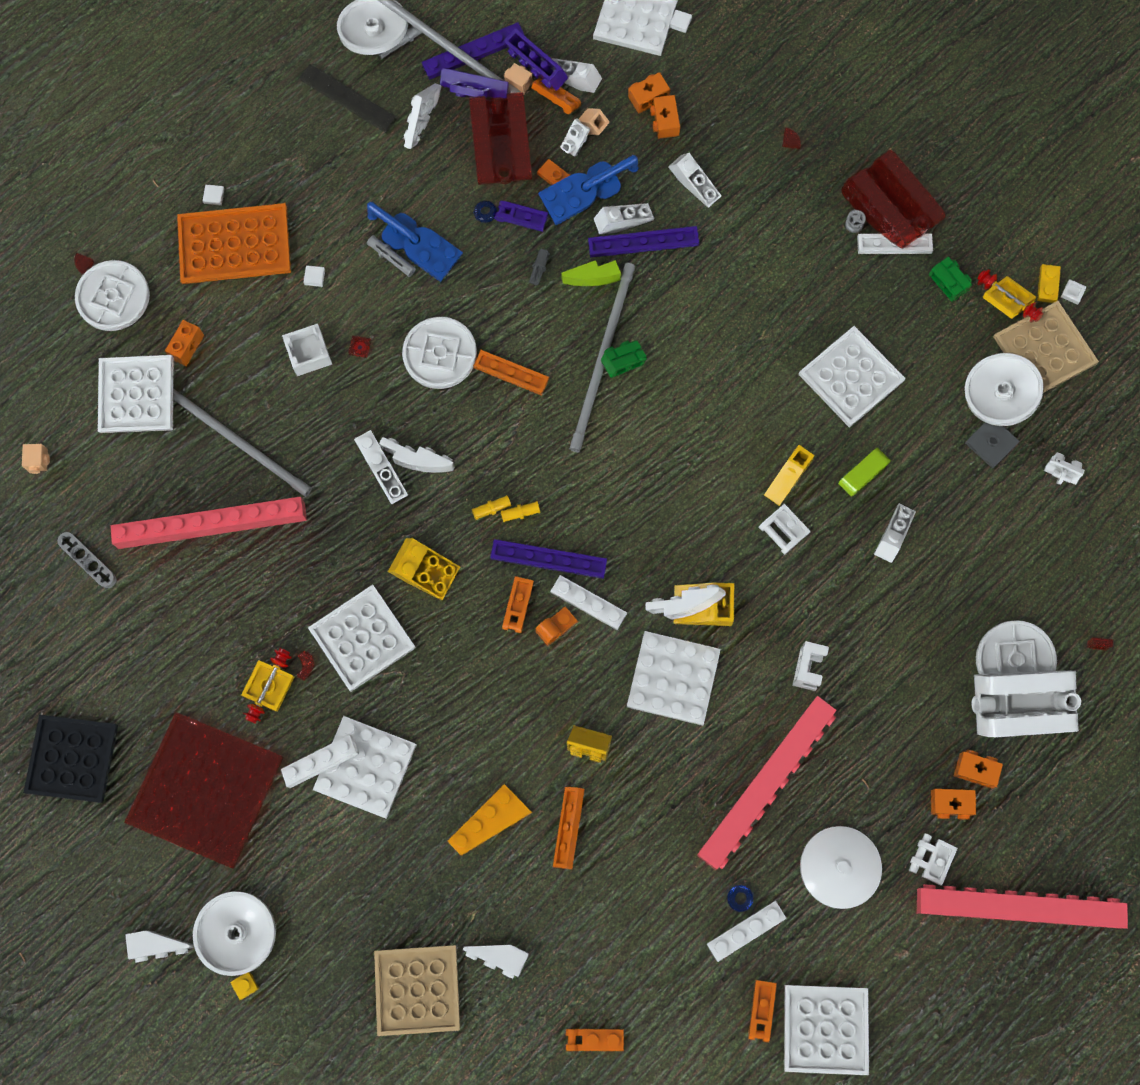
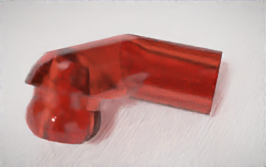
M302 651L299 654V659L303 668L297 676L305 681L315 665L311 653Z

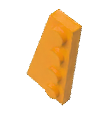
M504 784L447 842L462 856L509 826L532 814V812Z

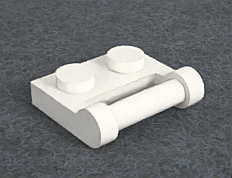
M785 504L759 526L782 549L781 552L784 555L811 532ZM774 522L791 541L787 544L770 524Z

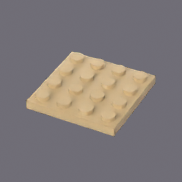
M1059 301L1043 308V316L1039 321L1030 323V317H1026L993 336L1003 353L1022 356L1036 366L1043 380V393L1097 365L1099 362Z
M456 945L374 951L377 1036L460 1030Z

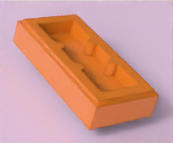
M550 159L537 171V174L550 185L570 176Z

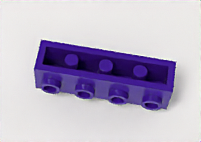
M516 28L503 41L509 49L507 51L509 55L514 59L517 57L519 63L525 68L529 67L534 77L543 79L541 82L548 89L552 87L557 91L568 79L562 67Z

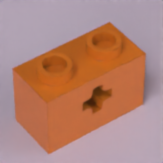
M660 72L655 75H649L645 80L636 82L628 88V98L638 114L649 109L650 105H653V98L670 96V88Z
M675 95L653 98L650 112L651 116L655 117L653 131L657 132L658 139L679 136L680 123Z
M182 320L165 352L167 355H172L174 361L187 366L204 334L198 326Z
M966 750V752L959 754L954 777L993 789L998 785L1003 764L997 762L998 759L986 756V758L978 756V753L975 751ZM978 764H980L979 768L982 769V771L978 772V769L975 767Z
M931 790V815H937L938 819H950V815L957 816L958 819L962 820L970 819V816L976 815L975 790ZM949 802L957 803V807L949 806Z

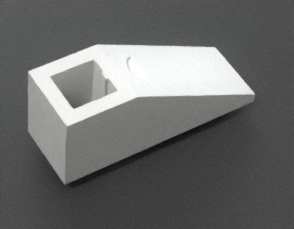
M552 58L568 76L565 84L580 91L595 92L602 77L594 64Z
M690 153L679 156L668 166L676 178L708 208L721 197V194Z
M648 203L603 207L594 217L599 234L617 233L654 220Z
M898 503L874 555L888 562H893L901 548L916 511Z
M154 931L125 934L128 959H135V963L147 961L148 956L155 955L156 959L168 957V952L175 951L176 955L188 953L189 948H194V944Z
M513 945L468 946L463 948L466 951L467 957L473 960L480 958L485 961L484 965L494 970L497 966L503 969L502 974L512 979L514 975L519 977L529 956V953Z

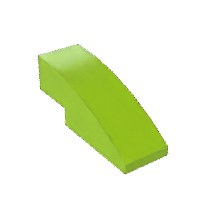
M595 260L562 272L561 279L563 284L599 286L620 281L621 272L616 260L598 266Z

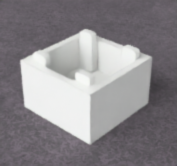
M318 324L282 335L292 367L297 376L332 365Z

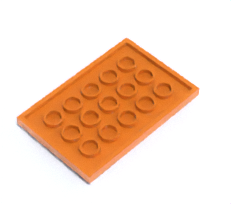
M286 203L177 214L180 281L182 284L291 273Z

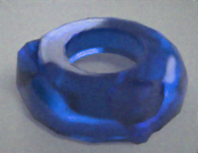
M480 201L474 207L476 220L487 223L495 219L497 209L492 202ZM482 207H488L490 208V212L487 214H482L480 212V209Z
M743 885L732 887L727 896L729 906L738 912L748 911L754 900L751 889ZM742 892L746 895V902L739 905L735 901V896Z

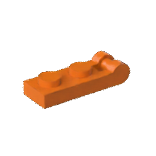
M541 78L532 83V89L551 100L554 104L562 107L566 114H570L581 107L580 99L561 87L557 91L552 87L548 89L541 82L543 80Z
M515 576L502 629H512L517 633H522L534 584L533 580ZM511 616L518 617L517 623L511 621Z
M755 980L748 1039L750 1040L757 1038L762 1039L763 1042L769 1043L777 983ZM757 1024H763L764 1031L756 1030Z
M566 1029V1036H568L566 1051H624L623 1029ZM576 1036H582V1044H576Z

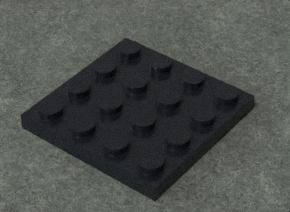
M39 715L23 793L103 803L118 725Z

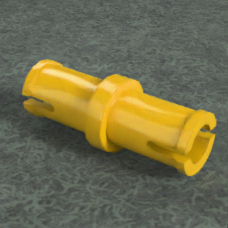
M507 495L494 501L489 500L486 504L472 509L474 518L478 520L490 514L495 515L497 511L511 507V502Z
M538 501L522 506L518 504L517 507L501 510L503 522L517 518L524 519L525 516L541 513Z

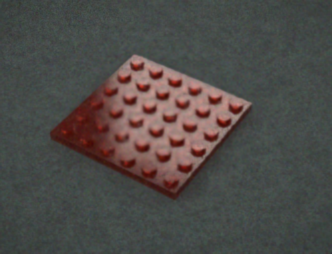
M175 712L124 823L234 869L284 757Z

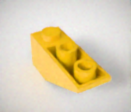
M798 445L764 496L780 506L811 464L815 455Z

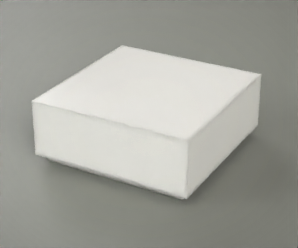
M675 10L670 22V28L686 33L692 15Z
M205 185L203 203L222 206L224 187Z
M306 266L304 285L323 287L325 268Z
M1069 279L1061 298L1078 305L1086 286Z

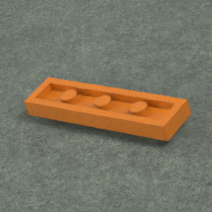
M480 350L473 365L474 369L541 396L549 381L548 376L483 350Z
M565 787L553 867L571 870L573 868L585 789Z

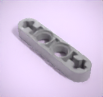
M70 532L60 534L57 540L58 545L99 585L104 588H111L115 585V574ZM66 538L70 539L69 541L75 545L73 548L65 544L64 540ZM80 549H84V557L81 559H77L76 552ZM92 562L98 563V568L95 571L89 570V565ZM101 572L109 576L110 581L108 583L99 575Z

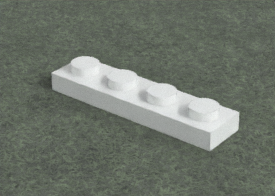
M858 234L857 236L858 254H932L933 251L932 234Z
M561 575L550 591L555 596L616 630L619 629L627 615V612Z
M348 735L282 768L281 771L286 787L292 788L358 755L353 736Z
M774 901L707 943V946L716 961L719 962L787 918L777 902Z

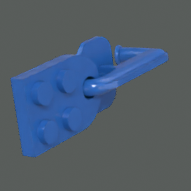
M632 155L612 167L607 162H599L588 169L587 175L583 173L572 174L538 193L555 226L589 208L595 202L596 197L608 199L620 191L621 185L616 175L626 169L636 172L638 170V157Z
M368 202V218L375 220L378 217L388 224L382 232L383 242L394 250L404 249L406 256L413 263L441 282L462 256V251L433 230L425 227L417 228L416 221L408 215L399 213L393 217L374 202Z

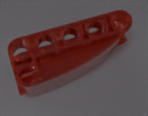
M523 92L507 93V98L496 97L490 100H486L485 96L469 97L478 185L494 183L506 185L513 181L532 180ZM502 171L509 172V175L507 177H501L500 173Z
M888 150L875 159L869 168L859 170L849 177L841 189L844 198L855 210L862 211L865 214L866 221L875 230L902 249L917 238H921L928 230L946 217L941 206L892 150Z

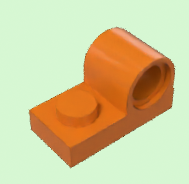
M564 607L553 617H549L536 627V633L549 646L578 623V621Z

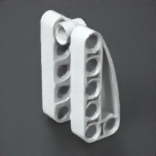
M1033 671L974 675L975 696L972 698V709L976 714L977 735L1008 737L1079 731L1077 709L1081 705V698L1076 694V671Z

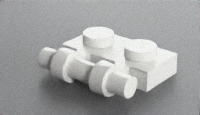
M925 833L922 840L918 842L917 846L919 848L915 857L912 856L910 861L912 864L909 871L916 874L919 867L925 869L922 877L941 886L958 848L940 839L936 841L935 846L929 843L932 836ZM926 850L932 852L928 863L922 860Z

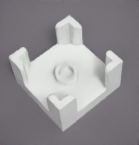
M805 641L800 649L792 686L816 691L817 686L821 685L822 675L810 673L812 661L822 662L823 656L828 654V646Z

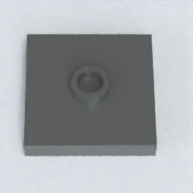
M985 422L965 444L993 469L1020 441L1003 426L991 425Z

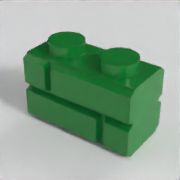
M950 257L945 258L934 266L929 273L932 280L951 302H954L968 292L972 286L969 275L963 274L957 261L951 260Z
M627 340L620 347L614 348L612 346L604 351L601 362L610 378L643 366L647 356L641 349L638 341L630 342Z

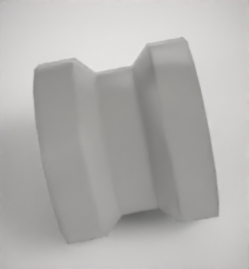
M859 210L851 211L845 222L846 229L852 233L860 232L866 221L865 214Z

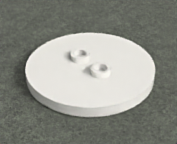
M119 260L104 261L91 267L80 278L75 290V304L80 315L91 326L105 331L121 330L134 324L144 314L150 297L149 286L143 274L135 266Z
M433 317L418 323L411 329L405 338L402 356L408 373L415 381L429 388L444 389L459 384L471 373L477 358V348L473 335L461 322L448 317Z
M1007 621L994 626L983 636L976 652V666L979 674L1056 671L1057 656L1051 639L1042 629L1025 621Z

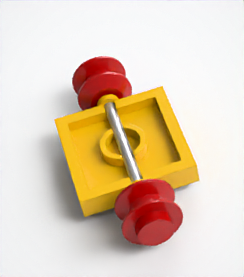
M990 269L987 271L983 270L977 278L979 280L978 285L984 284V289L987 290L983 298L1008 317L1013 319L1023 311V318L1030 317V323L1041 319L1043 307L1036 308V302H1034L1036 296L1008 276L997 282V274L990 275Z
M279 648L278 651L274 650L276 656L275 658H270L275 665L271 666L258 660L241 696L255 702L254 704L247 705L249 708L248 713H243L246 715L245 719L254 724L257 721L261 722L259 719L260 714H265L263 708H261L262 706L278 712L295 677L280 670V667H288L286 664L287 659H292L289 656L290 652Z

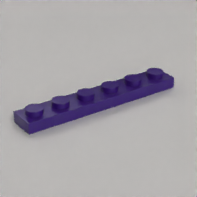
M517 22L461 45L458 48L477 61L508 48L503 41L515 28L523 35L524 33ZM448 51L422 61V66L429 80L440 76L442 68L455 70L466 65Z
M697 226L591 237L588 238L590 258L699 246Z
M495 539L490 556L491 560L604 579L607 558Z

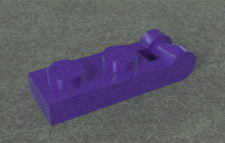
M500 201L499 211L496 212L494 217L495 220L543 232L548 218L547 212L507 201Z

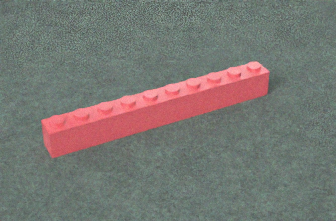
M301 497L110 526L112 544L118 549L302 522L307 521L305 502Z
M819 696L812 701L698 852L697 856L715 870L719 867L721 869L724 868L729 861L727 858L728 854L731 851L733 853L736 852L741 845L739 842L740 838L743 835L745 837L748 836L753 829L751 826L752 822L755 819L757 821L760 820L765 813L763 810L767 803L769 805L772 804L777 797L775 794L779 787L781 789L784 788L789 781L786 777L790 772H796L801 765L798 761L802 756L805 758L813 749L810 745L814 740L818 742L824 734L822 729L825 725L830 726L835 720L834 713L837 711Z
M923 884V888L917 889V914L1128 929L1127 903H1120V899L1107 898V902L1100 901V897H1087V900H1079V896L1066 895V899L1059 898V894H1046V897H1038V893L1025 892V896L1017 895L1018 891H1005V894H997V890L984 889V893L977 892V888L964 887V891H956L954 886H944V890L936 889V885Z

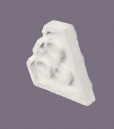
M435 83L414 95L411 106H413L412 112L407 120L409 126L404 134V147L411 149L418 144L420 140L418 135H420L423 129L425 130L430 120L428 114L431 113L433 108L435 109L438 103L441 85Z

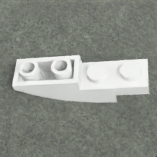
M370 430L355 438L356 444L390 503L394 504L408 496L372 431Z
M382 437L379 443L382 450L394 455L392 458L395 464L408 469L439 473L453 471L455 468L450 457L446 455L441 457L435 454L436 452L429 447L424 449L419 446L417 452H415L410 446L406 445L403 447L395 439H386Z
M708 585L707 588L700 589V587H689L688 590L682 591V597L674 596L670 600L656 598L652 602H646V610L653 614L664 613V616L671 620L683 618L712 606L726 595V591L718 585Z

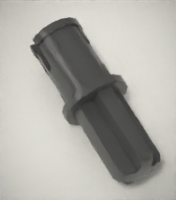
M540 249L535 263L532 264L533 272L529 282L537 286L539 284L542 273L546 271V263L550 256L547 250Z

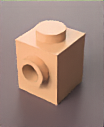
M515 63L504 74L505 81H508L509 84L524 94L533 83L532 73L524 66H519Z
M587 108L579 118L582 124L591 128L588 135H600L609 124V120L600 109Z
M23 444L22 467L32 474L47 471V465L50 463L48 449L43 444Z

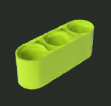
M877 447L846 474L838 484L853 497L879 474L891 460Z

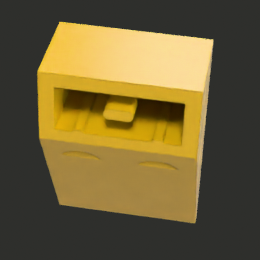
M406 538L388 572L402 581L443 600L460 566L414 538Z
M734 583L675 585L674 596L682 597V591L688 590L689 587H700V589L707 588L708 585H718L726 591V595L701 612L674 619V624L732 626L734 622Z
M574 725L567 740V750L573 756L582 758V755L589 756V760L601 763V760L606 761L612 736Z

